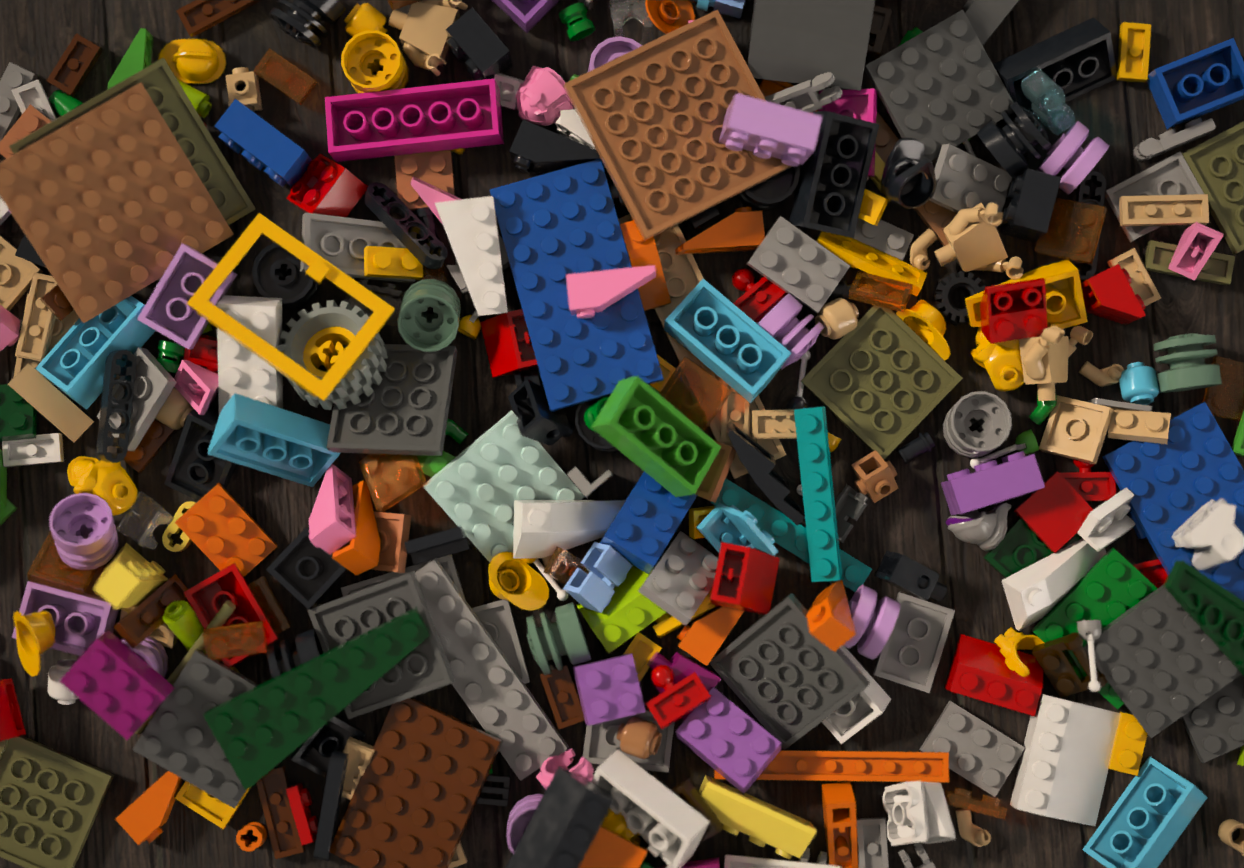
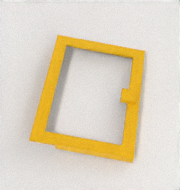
M260 213L187 302V305L195 309L198 315L314 397H319L323 401L326 400L339 381L345 377L395 311V308ZM262 233L307 264L309 268L305 273L315 281L321 283L324 278L328 279L373 311V314L322 380L312 375L209 302V299Z

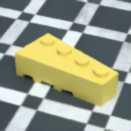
M126 543L103 569L94 590L116 609L137 607L167 581L168 578L163 575L166 571L155 561L149 563Z

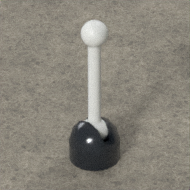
M809 351L800 358L801 367L797 396L789 400L786 409L809 408V403L802 397L804 384L801 382L805 377L807 360L811 357Z

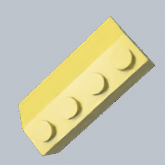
M705 775L698 791L724 827L722 829L734 835H738L739 831L750 836L748 839L750 842L761 847L769 844L776 848L775 853L787 859H791L792 856L800 858L817 831L810 821L748 793L743 794L738 789L708 775Z

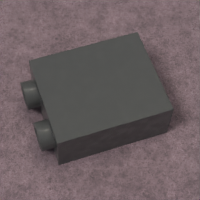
M755 0L746 62L753 77L765 80L802 83L810 79L812 81L817 75L831 72L835 77V82L828 87L838 86L843 89L861 91L875 0Z

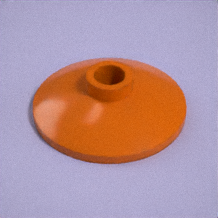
M646 0L645 2L650 20L665 34L688 24L689 20H695L694 10L689 0Z

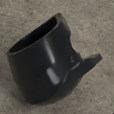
M902 138L895 143L886 160L881 178V193L896 205L914 209L930 200L936 188V177L931 160L924 157V144L913 138Z

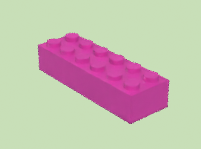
M495 79L325 97L328 153L336 162L504 144L500 89Z

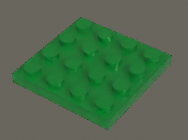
M1112 547L1032 631L1046 643L1072 633H1078V621L1101 620V628L1103 629L1158 588ZM1068 650L1083 676H1087L1072 650ZM1108 682L1098 691L1117 710L1124 704Z

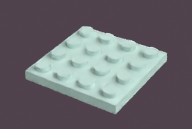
M512 410L423 485L455 524L464 529L465 535L489 562L498 553H513L514 500H582L585 497L538 441L521 435L516 422L518 417Z

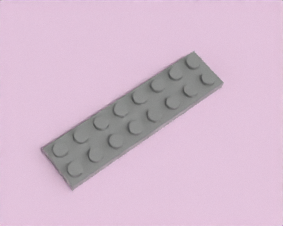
M435 558L417 570L415 575L455 679L452 685L485 732H489L490 735L503 740L499 751L521 781L539 769L546 759L560 755L569 746L438 560Z

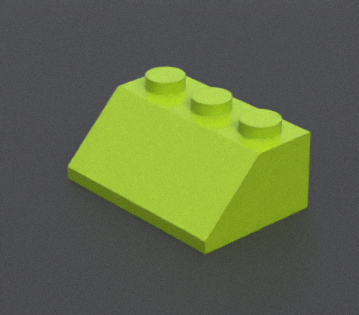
M634 565L628 571L624 582L619 587L615 586L613 588L615 593L611 597L609 605L604 608L602 613L586 609L580 603L576 605L608 653L666 613L665 610L638 592L649 575Z

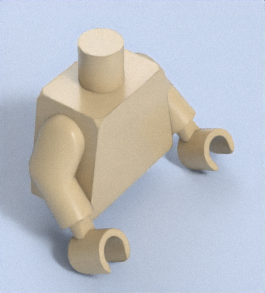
M422 0L411 4L408 14L397 10L392 11L389 26L402 30L399 39L403 45V51L415 66L430 70L436 76L441 74L436 68L437 66L442 67L443 64H447L445 57L450 47L446 42L449 39L446 29L460 18L459 11L455 8L458 7L466 10L468 7L467 4L461 2L462 0Z
M979 203L973 208L959 210L950 224L943 230L948 244L934 251L941 266L956 259L961 269L965 272L993 271L1003 273L1006 270L1007 276L1016 280L1022 277L1024 271L1021 268V258L1015 256L1010 258L1009 262H1006L1008 256L996 229V226L1002 222L1003 213H997L998 206L995 203L988 204L986 208L982 203Z
M1051 326L1042 332L1041 337L1019 339L1024 383L1037 384L1038 401L1056 400L1055 383H1063L1068 380L1069 356L1077 349L1075 346L1077 342L1083 345L1090 342L1093 337L1092 331L1082 326H1075L1071 330V338L1069 339L1068 336H1064V330L1057 326Z

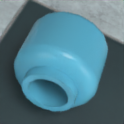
M1134 362L1128 364L1127 369L1122 371L1119 384L1122 398L1126 402L1148 405L1154 402V398L1159 394V384L1154 368L1144 366L1143 362Z

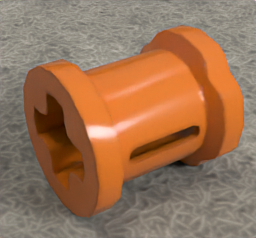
M250 822L237 832L236 842L242 850L246 852L254 851L266 841L267 829L260 822ZM251 830H253V836L258 837L254 842H251V837L246 836Z

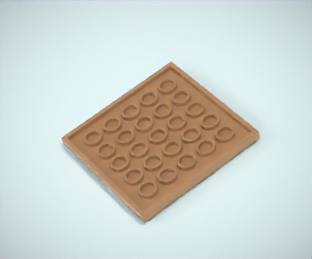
M718 9L564 83L563 87L644 241L793 167L782 163V159L770 157L769 159L759 158L752 151L745 149L733 151L726 148V144L719 143L726 110L736 93L764 101L766 99Z
M141 82L0 162L1 198L83 324L160 279L181 244H187L200 253H204L234 235Z

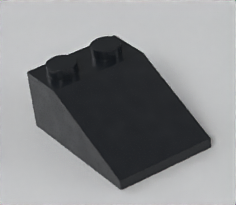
M522 120L509 151L513 164H516L515 168L529 175L532 171L537 174H546L601 159L596 149L525 120Z
M210 406L205 415H199L195 409L188 414L164 485L197 501L218 483L226 489L238 465L208 455V448L219 418L218 408Z

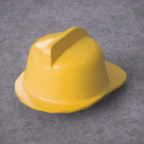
M179 39L171 41L164 46L158 59L164 58L176 79L184 83H211L222 75L226 65L225 54L220 46L204 39Z
M919 300L910 309H900L896 312V315L943 360L949 359L950 348L943 337L946 331V321L939 310L925 300Z
M501 552L492 558L488 574L489 586L495 596L502 600H509L520 609L528 611L538 610L546 604L549 598V588L545 579L527 563H524L520 558H513V553Z
M16 611L13 614V619L16 627L19 658L26 672L34 677L40 672V655L55 643L54 622L51 613L48 611L35 612L28 615H23Z

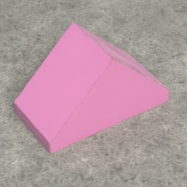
M1197 222L1183 231L1168 269L1195 281L1221 241L1223 233Z
M182 360L174 377V380L177 382L174 387L199 415H205L218 393V374L188 360Z

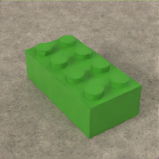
M638 376L623 379L617 383L591 427L675 497L696 493L721 449L719 444Z

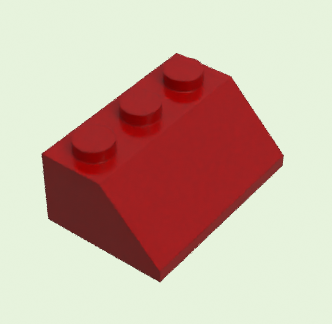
M236 563L231 564L183 592L204 629H206L226 601H231L235 604L236 609L211 640L224 665L229 668L253 656L278 639Z
M960 634L944 689L1035 716L1043 687V669L1034 655L1016 650L1021 662L1029 669V675L1022 677L1015 670L1012 671L1005 664V657L1000 653L1001 648L997 644Z

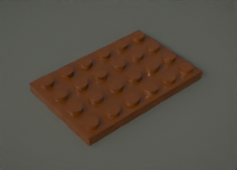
M412 697L392 704L373 747L375 750L373 757L358 782L331 845L330 853L360 868H448L503 740Z

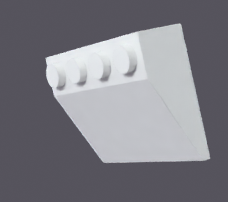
M1041 693L1035 716L1030 715L1023 745L1025 749L1021 754L1010 805L1018 810L1046 817L1096 826L1121 713Z

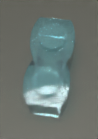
M1037 69L1022 80V91L1031 101L1033 113L1054 134L1059 135L1075 124L1074 112L1065 103L1063 90L1045 72Z

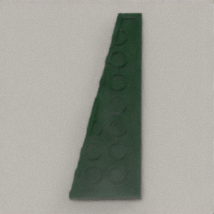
M1176 560L1164 584L1165 589L1244 676V601L1186 562Z
M417 608L204 713L203 716L245 790L253 786L430 636V632Z

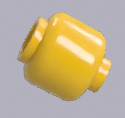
M357 3L344 20L347 23L345 29L352 37L366 30L387 32L383 27L386 23V17L369 3H363L362 5Z

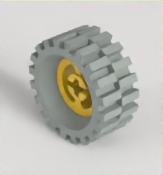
M334 300L326 301V307L323 308L319 302L312 304L313 311L308 314L305 309L298 312L301 319L297 322L291 319L287 323L290 332L282 331L280 339L284 345H278L277 350L322 380L327 372L321 371L318 368L324 365L327 371H329L345 350L342 345L348 346L369 319V316L364 314L358 306L355 305L352 309L349 302L341 301L340 307H338ZM377 333L325 401L317 396L314 397L289 378L287 379L298 395L304 401L307 399L310 405L317 407L320 403L323 409L332 410V404L335 403L339 410L347 408V401L351 400L354 405L360 403L359 395L365 393L369 397L374 392L371 388L372 383L378 386L381 383L382 377L379 371L386 372L387 364L384 359L388 358L384 347L385 344L379 333Z

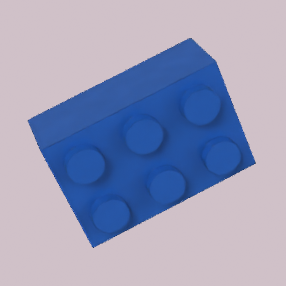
M1234 38L1156 68L1148 75L1147 84L1166 128L1170 129L1244 99V61Z
M237 99L232 102L215 124V127L221 133L218 137L225 142V145L237 154L242 150L241 155L258 170L261 171L265 167L264 172L281 187L287 184L292 188L305 174L309 163L312 161L304 149Z
M644 471L600 543L610 545L629 563L649 575L697 495L675 497Z

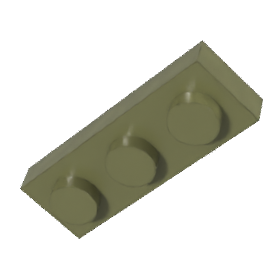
M1153 240L1148 242L1144 261L1147 271L1188 278L1168 269L1177 245ZM1213 252L1195 280L1226 286L1231 284L1235 256Z

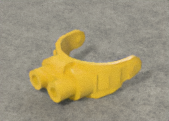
M1012 627L1004 635L1000 634L994 641L1001 648L1000 653L1005 657V664L1012 671L1015 670L1022 677L1029 675V669L1021 662L1016 650H1033L1034 646L1044 643L1038 636L1025 635L1023 632L1018 633Z

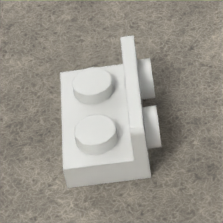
M1127 487L1091 511L1077 533L1097 552H1100L1135 526V522L1126 515L1131 509L1129 503L1135 495Z

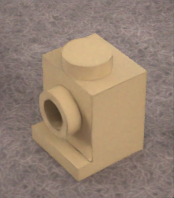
M239 67L233 69L232 74L225 75L229 106L237 99L251 111L262 110L258 76L254 71L249 72V68ZM246 84V88L243 91L237 90L238 85Z

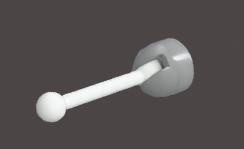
M1101 620L1078 621V633L1083 640L1088 642L1091 674L1089 689L1097 692L1100 690L1101 685L1097 681L1094 641L1101 635Z

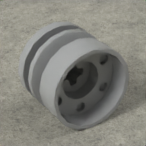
M986 391L971 392L963 396L947 412L943 422L944 438L948 446L959 455L967 458L983 457L998 448L1008 437L1012 426L1011 413L1005 402L997 395ZM977 422L980 427L973 432L970 431L969 427Z

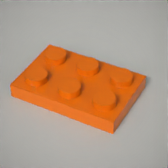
M220 483L215 485L175 521L176 525L220 571L236 563L243 577L278 547L273 539Z

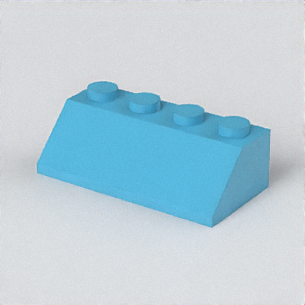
M704 279L697 284L665 319L664 330L750 404L771 382L791 355L788 349Z
M129 296L84 324L79 318L35 369L87 410L103 392L107 356L117 350H127L134 355L137 348H141L156 331L137 320L145 305L134 297ZM117 359L116 365L124 367L126 365V361H122V359Z
M236 393L233 394L221 410L208 448V455L310 487L317 483L341 453L332 452L326 448L330 424Z
M1149 756L1140 768L1138 776L1133 778L1082 850L1106 868H1158L1205 802L1207 796L1195 785Z

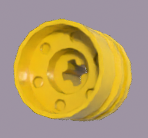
M366 30L354 35L346 43L342 51L341 66L345 76L357 93L405 88L408 82L409 68L397 43L388 34L378 30Z

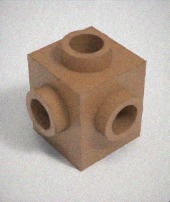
M876 450L851 465L858 479L854 481L858 491L864 495L867 494L874 503L898 489L894 478L898 475L890 461L885 462Z

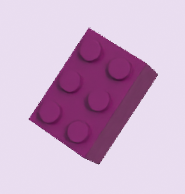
M109 629L92 643L60 680L65 687L126 740L143 725L175 689L173 685Z

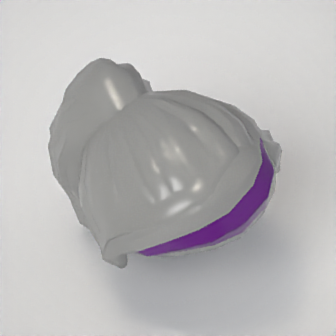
M998 503L989 512L980 513L978 509H975L969 514L950 516L946 520L948 530L952 531L961 541L977 544L984 551H991L1005 537L1008 511L1011 509V505L1008 503Z

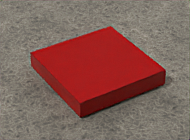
M1058 471L1044 482L1045 488L1035 490L1014 510L1052 553H1056L1078 532L1089 513L1093 511L1092 507Z

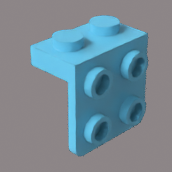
M718 503L696 527L718 553H720L722 542L753 549L757 548L772 556L778 553V550L773 545L775 540L764 530L760 531L756 526L758 523L757 519L746 510L741 512L734 505L729 507Z

